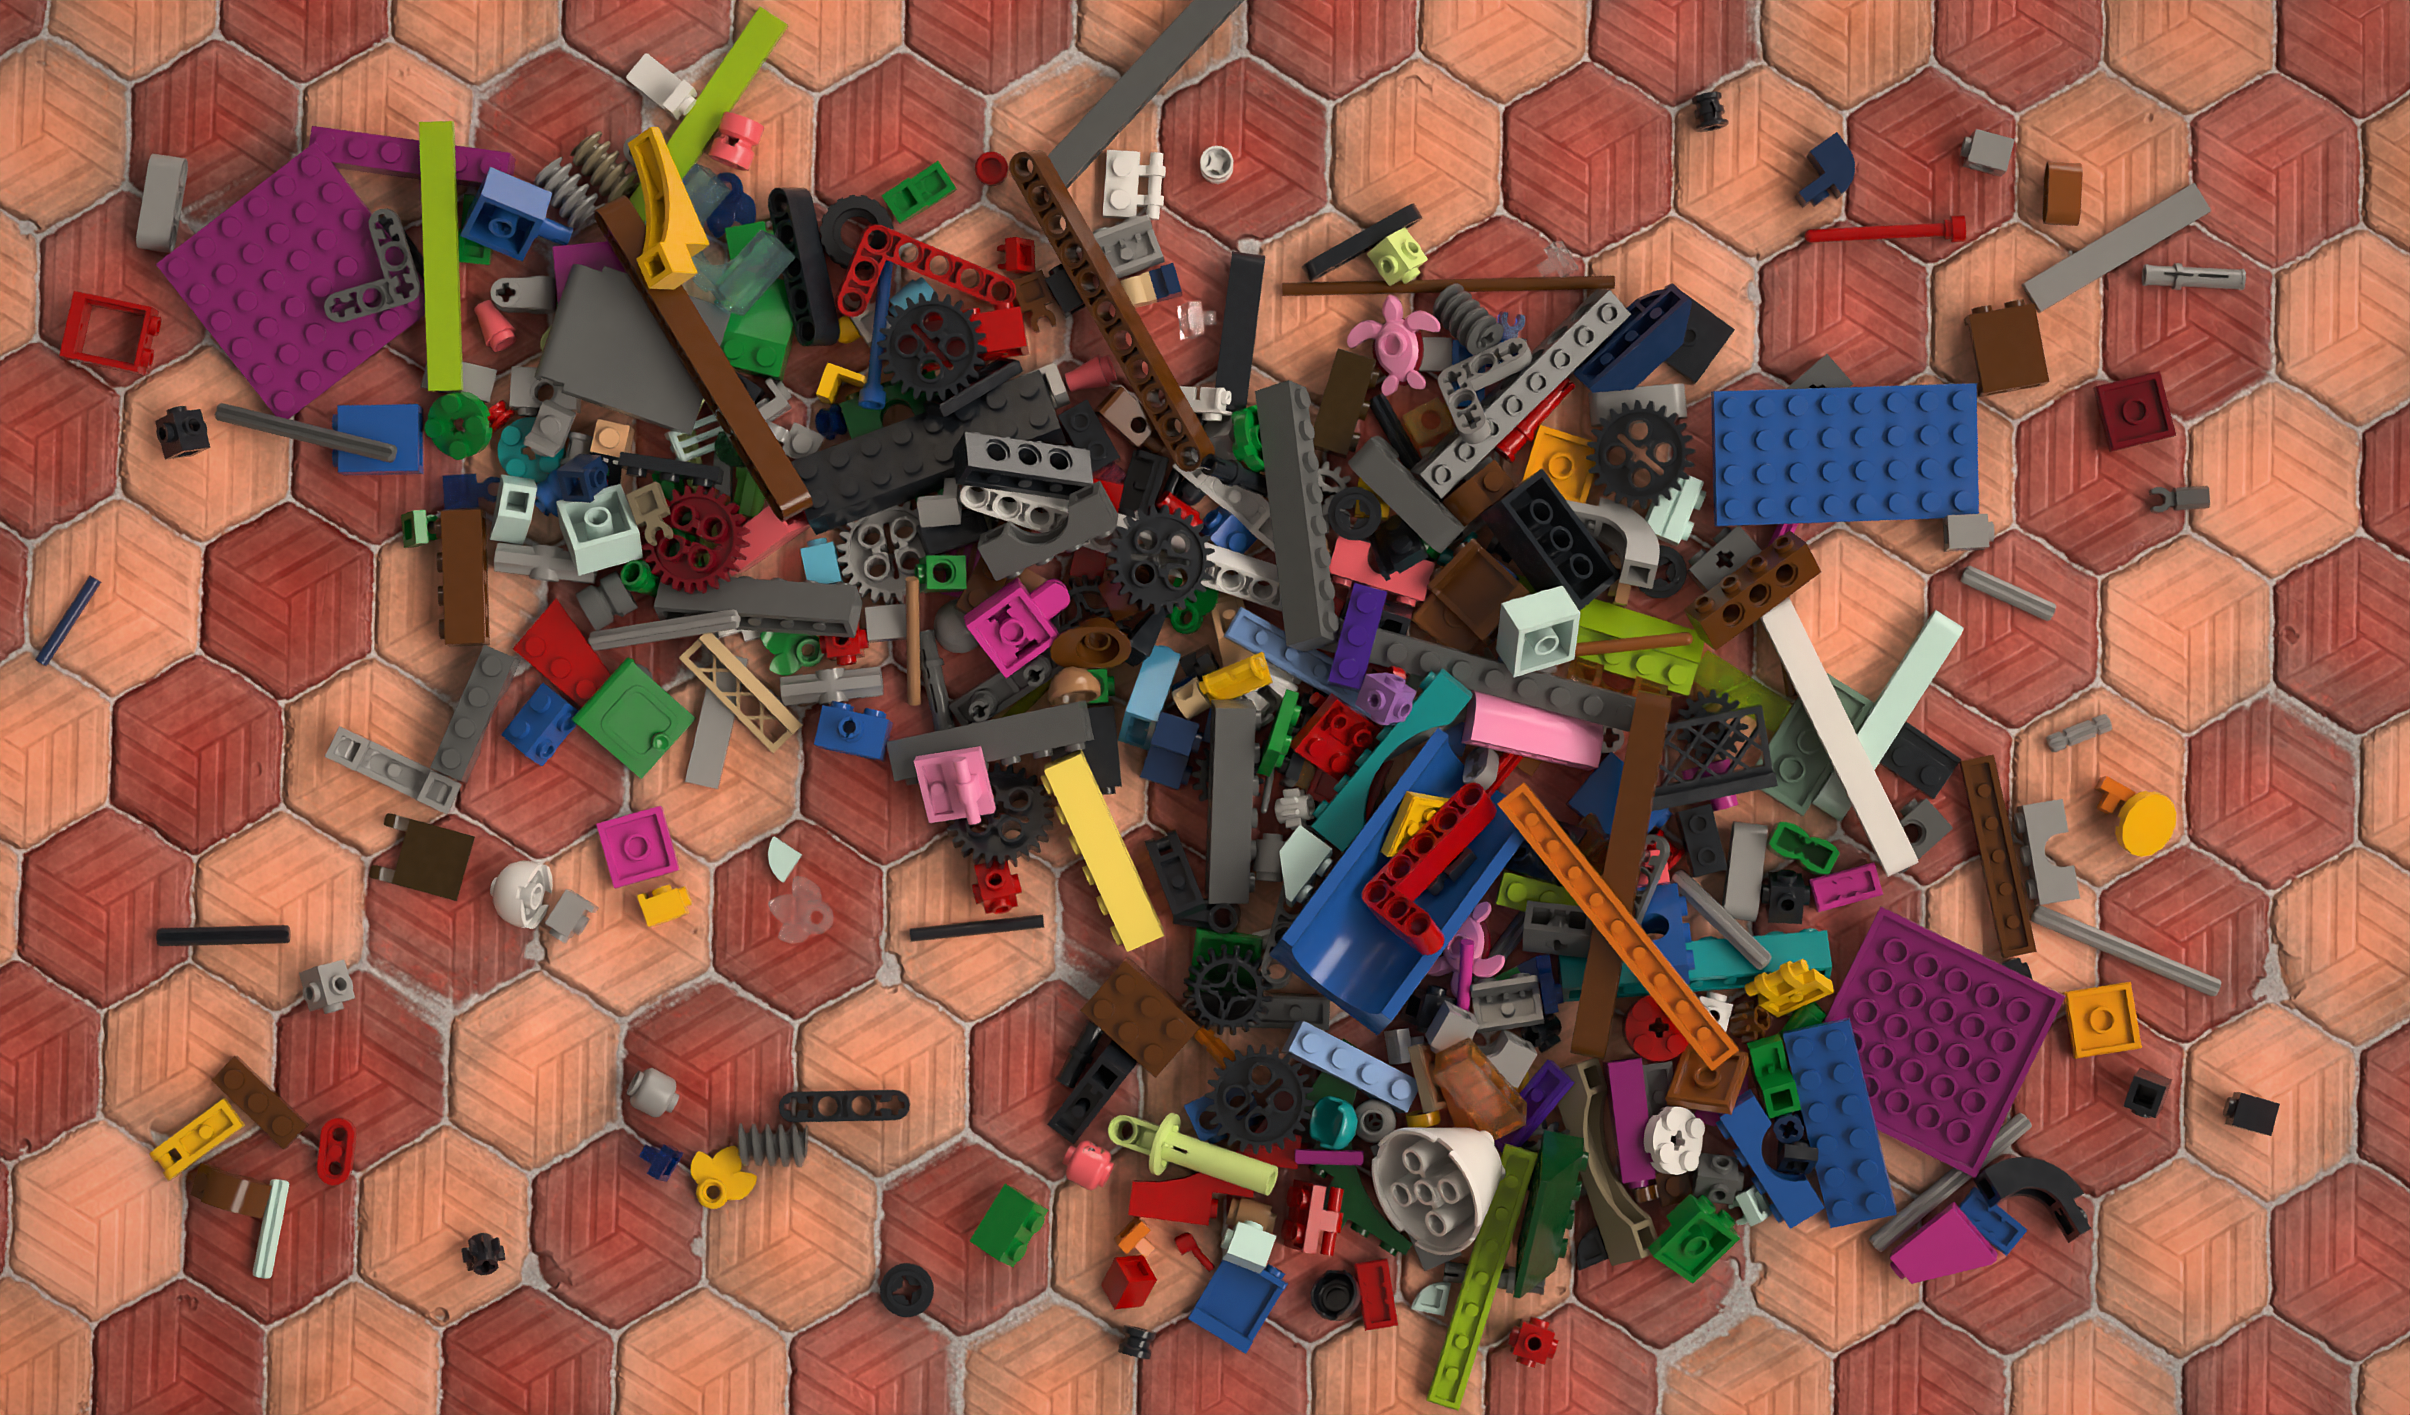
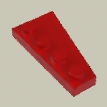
M555 598L513 648L514 651L580 707H583L611 676V673L600 657L592 649L557 598Z

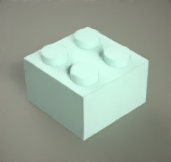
M621 484L604 488L594 496L595 500L591 503L556 501L560 529L578 576L643 558L640 532Z
M1559 586L1549 590H1542L1535 594L1501 603L1496 651L1513 677L1574 660L1580 611L1564 587Z

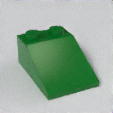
M741 270L729 306L732 312L720 348L735 371L766 379L771 377L772 380L783 382L795 334L784 280Z

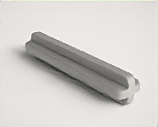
M1967 566L1961 576L1962 583L2043 620L2049 621L2055 613L2056 605L1972 566Z

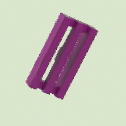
M1295 1149V1162L1297 1164L1361 1165L1363 1164V1151Z

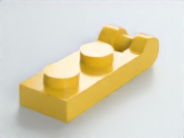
M225 1098L151 1151L149 1155L154 1162L158 1161L165 1170L163 1175L169 1182L243 1128L245 1124ZM175 1148L182 1157L177 1162L169 1154Z

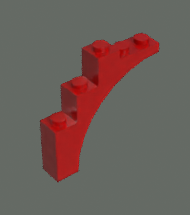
M1281 1078L1279 1086L1283 1084V1080ZM1285 1091L1278 1092L1273 1100L1275 1107L1280 1111H1287L1293 1104L1291 1094ZM1264 1117L1254 1133H1261L1267 1128L1266 1117ZM1294 1134L1296 1137L1295 1142L1287 1137L1283 1139L1285 1149H1281L1276 1142L1272 1143L1270 1154H1268L1264 1145H1260L1258 1153L1254 1154L1251 1144H1248L1243 1152L1240 1151V1147L1235 1152L1277 1167L1298 1169V1164L1295 1162V1149H1307L1308 1143L1301 1142L1302 1135ZM1200 1172L1186 1177L1162 1181L1133 1180L1128 1215L1208 1226L1209 1218L1216 1219L1219 1199L1212 1198L1213 1192L1253 1198L1254 1191Z

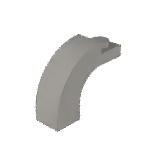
M1600 497L1598 506L1566 500L1592 537L1611 547L1619 556L1621 561L1619 583L1652 589L1659 563L1660 548L1657 536L1646 520L1627 506L1620 503L1617 504L1615 501Z

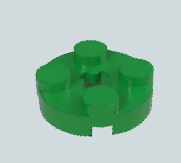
M464 391L460 393L451 392L439 397L430 407L428 420L425 423V432L428 437L432 438V441L440 451L455 460H461L480 453L489 444L492 437V427L489 428L487 417L490 416V413L484 402L476 395ZM461 418L464 421L462 427L465 429V432L457 430L455 420Z
M1253 405L1232 413L1231 420L1234 426L1235 437L1232 451L1238 461L1244 460L1252 471L1262 473L1265 472L1260 427L1257 405Z

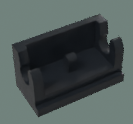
M1138 449L1133 451L1124 481L1118 509L1119 514L1136 519L1135 511L1141 509L1147 516L1148 506H1155V501L1158 498L1168 467L1169 458Z

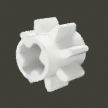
M1292 788L1283 790L1284 798L1277 799L1275 802L1277 820L1281 824L1286 823V828H1291L1292 830H1296L1299 825L1302 827L1307 826L1306 820L1314 819L1312 815L1315 810L1313 797L1310 794L1305 795L1304 789Z

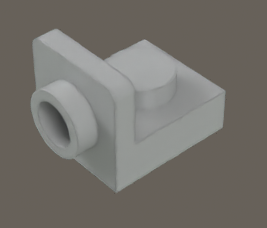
M771 377L765 382L776 397L771 401L767 397L756 404L766 423L768 421L773 422L792 408L787 401L792 398L782 381L775 384Z
M546 399L541 404L533 428L525 437L523 444L531 447V450L540 456L554 457L564 447L576 413Z

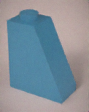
M1154 645L1150 657L1142 663L1124 714L1118 741L1149 751L1150 742L1160 712L1164 710L1181 654L1174 652V650L1167 646Z

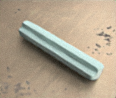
M272 1179L269 1184L272 1186L263 1215L253 1267V1276L268 1279L272 1276L289 1189V1182L286 1180Z

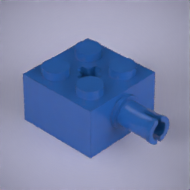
M490 167L468 209L460 236L523 261L531 244L538 236L563 246L568 244L573 228L546 218L552 192Z
M836 701L831 702V707L822 705L814 741L815 746L885 762L887 753L886 742L890 739L893 722L886 719L887 714L865 708L863 714L853 712L854 707L852 705Z

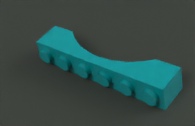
M1443 668L1437 674L1431 671L1420 683L1419 687L1423 691L1415 700L1413 699L1412 710L1406 717L1405 722H1396L1394 726L1391 724L1385 725L1376 736V739L1380 741L1373 751H1370L1368 748L1364 750L1354 763L1358 766V769L1351 777L1345 773L1333 788L1337 792L1330 802L1324 799L1312 813L1316 819L1311 827L1342 852L1366 823V805L1370 785L1384 760L1400 744L1412 736L1433 727L1450 724L1471 700L1473 693Z

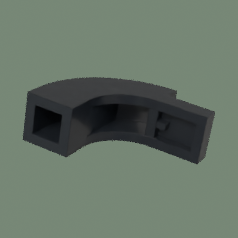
M2029 1157L2009 1158L1984 1169L1976 1178H1973L1990 1208L2014 1196H2026L2039 1201L2048 1209L2068 1243L2091 1229L2085 1211L2077 1206L2075 1202L2084 1192L2066 1172L2049 1162Z

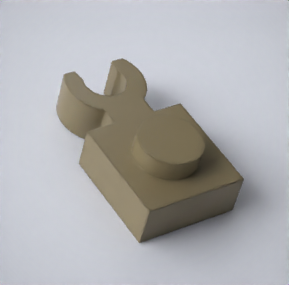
M655 481L626 494L636 525L639 527L647 525L645 538L649 544L657 545L655 534L661 529L666 538H673L672 528L664 523L662 519L671 515L661 485Z

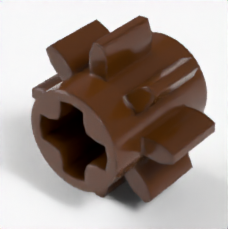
M1755 1000L1734 1005L1735 1013L1730 1016L1728 1022L1731 1033L1736 1038H1742L1744 1044L1766 1038L1764 1031L1769 1029L1771 1024L1768 1011L1761 1006H1757Z

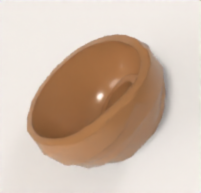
M1074 666L1066 667L1051 679L1048 700L1051 705H1064L1084 700L1087 703L1100 697L1101 686L1098 679L1086 669Z

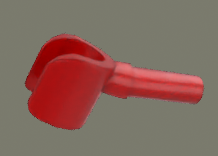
M1185 1232L1174 1238L1181 1255L1192 1251L1208 1272L1215 1268L1213 1263L1202 1253L1191 1233Z

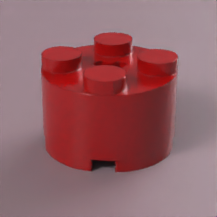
M1651 995L1638 998L1629 1006L1622 1020L1624 1040L1636 1055L1644 1059L1667 1061L1685 1051L1689 1044ZM1655 1018H1659V1022L1665 1024V1030L1660 1031L1659 1037H1656L1655 1032L1649 1031V1024H1654Z

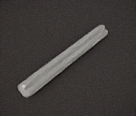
M729 609L598 630L590 633L588 643L594 651L732 630L739 627L741 617L738 615L737 610Z

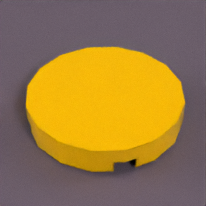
M2142 791L2131 797L2121 808L2118 815L2121 818L2119 827H2115L2118 844L2125 851L2140 857L2153 855L2162 849L2171 838L2176 826L2177 814L2173 802L2167 796L2156 791Z

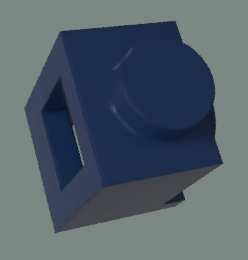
M578 454L556 470L563 501L591 503L595 500L594 496L608 486L606 480L608 466L601 459V455ZM572 477L579 478V483L575 486Z

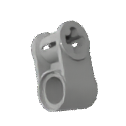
M553 277L501 278L495 281L491 287V298L497 308L503 312L551 314L556 312V279ZM510 288L515 296H510L509 302H504L499 295L505 294V289Z

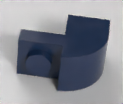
M1836 132L1812 149L1806 156L1820 177L1799 191L1795 196L1802 208L1810 202L1813 207L1820 204L1830 196L1827 191L1828 189L1831 190L1837 199L1840 198L1854 178L1855 161L1853 154L1838 132Z

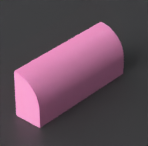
M1471 690L1473 696L1468 702L1461 743L1587 771L1599 767L1603 744V725Z

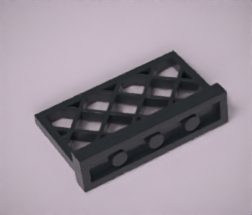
M1757 704L1668 722V733L1665 737L1664 748L1668 744L1681 753V755L1670 770L1660 764V769L1665 771L1667 775L1660 785L1656 786L1652 811L1778 786L1776 773L1772 768L1762 705ZM1755 714L1757 726L1749 737L1735 729L1743 716ZM1734 718L1730 724L1724 721L1726 719ZM1719 721L1727 729L1715 744L1702 734L1711 722ZM1701 725L1697 731L1691 726ZM1681 728H1687L1694 733V736L1684 750L1670 742L1676 730ZM1732 731L1746 740L1735 757L1721 748ZM1757 736L1759 737L1760 745L1754 742ZM1699 738L1714 747L1703 763L1689 755V752ZM1752 744L1761 750L1763 764L1749 767L1740 760ZM1718 751L1733 760L1726 771L1722 773H1715L1708 768ZM1687 757L1700 766L1692 779L1683 780L1675 773ZM1737 764H1739V765H1741L1742 767H1744V768H1741V769H1736V770H1734L1735 767L1737 766ZM1705 770L1711 774L1702 776ZM1672 777L1678 780L1677 782L1669 783Z

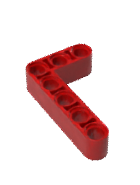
M871 224L864 228L837 291L835 304L837 309L848 317L861 315L867 308L886 260L994 305L1012 303L1016 296V286L1012 280L885 226ZM874 230H881L885 235V243L878 249H873L868 244V236ZM905 243H912L916 248V256L911 261H902L899 257L900 247ZM935 256H943L947 262L946 270L936 275L930 270V261ZM862 261H868L873 268L872 275L865 280L858 279L855 274V267ZM966 269H974L978 276L977 282L972 287L963 286L960 279L961 274ZM1000 281L1005 282L1008 286L1007 296L1001 300L994 299L991 293L993 285ZM855 292L860 298L858 308L852 311L845 310L842 304L843 297L847 293Z
M1476 782L1462 786L1366 884L1361 894L1362 900L1378 921L1423 955H1431L1439 951L1444 944L1445 938L1429 914L1413 901L1496 815L1495 804L1483 787Z

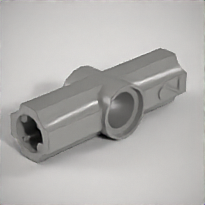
M497 543L495 550V572L526 575L531 579L551 582L567 580L595 584L598 571L578 576L570 552L563 551V548L547 545L529 547L518 544Z
M880 666L851 670L832 668L815 671V674L780 677L783 706L810 703L828 705L832 701L844 703L848 702L849 699L884 695Z

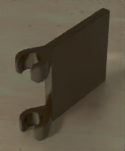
M391 813L386 814L384 825L406 831L396 869L372 865L369 877L457 901L475 836Z

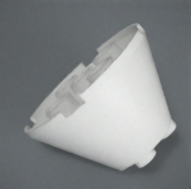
M1414 1127L1400 1128L1386 1135L1378 1144L1380 1147L1377 1156L1372 1159V1179L1380 1205L1389 1220L1399 1232L1405 1230L1416 1239L1415 1245L1427 1252L1438 1255H1452L1467 1248L1476 1239L1497 1187L1506 1174L1499 1153L1494 1146L1492 1135L1486 1130L1479 1132L1472 1128Z

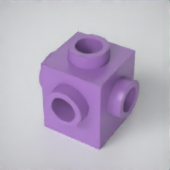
M1388 673L1366 674L1355 705L1371 714L1370 718L1376 723L1389 725L1393 722H1405L1406 717L1412 710V702L1416 691L1407 686L1405 679L1398 675Z

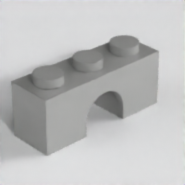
M2063 799L2017 806L2018 813L2014 814V823L2017 833H2022L2024 846L2020 847V857L2022 865L2028 866L2030 879L2025 881L2028 899L2034 900V906L2080 899L2074 865L2057 867L2051 864L2045 856V845L2048 839L2055 834L2068 832Z
M1444 1000L1425 1033L1431 1046L1430 1049L1443 1058H1448L1451 1055L1459 1059V1063L1472 1072L1476 1073L1479 1069L1489 1074V1079L1500 1086L1506 1087L1508 1083L1518 1088L1537 1056L1533 1044L1507 1030H1502L1493 1043L1486 1046L1476 1045L1472 1043V1039L1479 1024L1474 1014Z

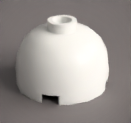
M524 860L511 863L504 868L499 876L494 878L490 888V894L493 897L497 914L514 926L535 928L542 921L549 906L542 905L545 891L552 894L553 884L550 868L539 862Z

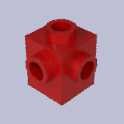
M859 618L855 638L848 637L844 645H841V641L845 637L819 635L822 654L827 653V658L831 661H836L838 666L856 664V658L865 657L864 649L869 648L867 628L862 629L861 618Z
M994 861L990 869H987L986 862L974 865L977 883L972 884V890L976 904L983 903L985 914H1003L1018 906L1016 894L1022 893L1018 874L1011 875L1008 861L1005 862L1004 870L1000 869L998 861Z
M1531 1316L1529 1322L1521 1319L1519 1326L1513 1325L1507 1344L1512 1346L1511 1353L1517 1355L1516 1362L1535 1368L1536 1363L1545 1365L1547 1358L1553 1359L1559 1340L1554 1339L1555 1332L1548 1328L1549 1322ZM1532 1337H1537L1540 1340V1346L1535 1350L1528 1347V1341Z

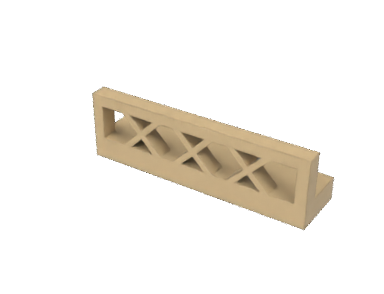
M712 633L703 634L679 657L772 753L803 726ZM703 644L713 654V668H698L689 657ZM716 658L726 668H716ZM703 672H712V681ZM716 672H731L736 677V692H721L716 686ZM740 682L749 692H740ZM726 696H736V706ZM740 696H754L760 702V716H745L740 711ZM764 707L773 716H764ZM750 720H760V730ZM763 720H778L787 731L773 744L763 734Z

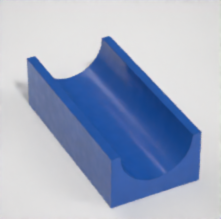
M1439 728L1436 729L1269 954L1377 1036L1392 1022L1525 839L1497 804L1507 795L1496 790L1490 798L1496 806L1495 817L1467 846L1473 851L1477 859L1455 882L1447 878L1444 881L1442 891L1436 896H1433L1426 888L1413 901L1429 914L1444 934V944L1434 954L1423 955L1378 921L1362 900L1361 894L1366 884L1392 859L1380 851L1406 791L1450 799L1465 785L1463 782L1465 765L1451 750L1448 743L1449 735Z

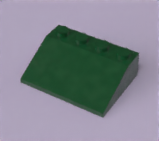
M1546 1130L1543 1132L1517 1242L1513 1294L1515 1298L1523 1297L1556 1270L1558 1258H1565L1568 1239L1563 1237L1565 1229H1572L1575 1210L1570 1209L1572 1200H1579L1582 1181H1578L1577 1178L1579 1171H1586L1589 1152L1583 1151L1584 1138Z

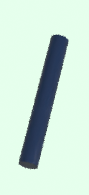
M91 575L88 577L36 657V661L44 666L49 664L101 584V581Z

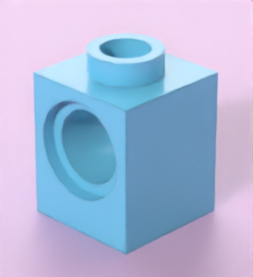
M826 538L814 539L807 542L808 547L800 549L807 580L822 584L843 582L834 542L827 543Z

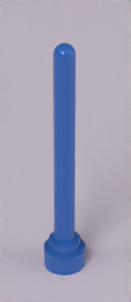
M888 260L885 261L878 278L867 383L863 385V389L859 391L858 400L859 406L874 410L883 409L886 400V392L883 391V386L880 385L883 361L878 359V356L884 353V349L878 347L877 342L885 340V336L879 330L887 326L885 317L888 316L893 262Z

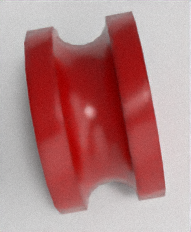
M504 400L499 401L489 409L490 416L487 418L491 424L492 432L502 428L515 414L512 409L508 410L506 408L507 403Z

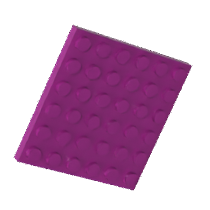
M317 142L307 147L156 264L274 415L290 419L425 315L424 279L416 270L421 287L420 294L416 300L346 322H335L327 317L324 305L330 295L384 279L385 277L369 229L371 211ZM377 222V229H383L385 231L382 225L379 222ZM386 231V239H380L381 246L393 241ZM392 246L386 251L385 258L390 265L398 266L403 262L404 254L399 247ZM407 266L399 271H390L391 278L398 275L400 279V286L396 287V292L398 294L403 293L405 298L410 297L409 291L413 290L414 286L412 283H406L403 276L404 273H410L409 267ZM369 288L364 292L363 300L367 306L377 307L382 301V295L377 289ZM357 292L351 293L354 300L342 302L340 298H336V304L331 306L333 313L339 312L341 317L345 316V310L356 306L357 313L362 312L357 303Z
M1880 906L1823 1023L1850 1017L1877 1130L1976 1178L2064 1001L2065 995Z

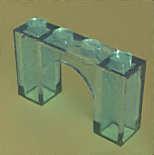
M695 163L682 178V182L703 228L707 218L731 190L710 168ZM759 230L744 249L728 263L712 265L705 257L703 250L694 255L692 261L698 273L692 280L703 291H710L716 297L714 303L724 313L729 315L732 312L744 316L794 260L795 256L775 235Z

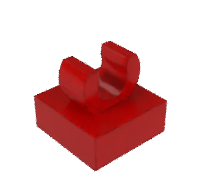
M1010 237L1005 238V244L997 247V251L1006 253V263L998 264V269L1024 275L1036 272L1034 240Z

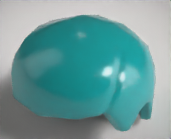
M1326 1096L1317 1102L1310 1119L1311 1137L1321 1142L1320 1146L1335 1151L1345 1148L1356 1135L1358 1117L1353 1106L1345 1100L1332 1096Z

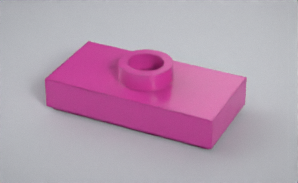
M1874 862L1808 880L1817 912L1883 895Z

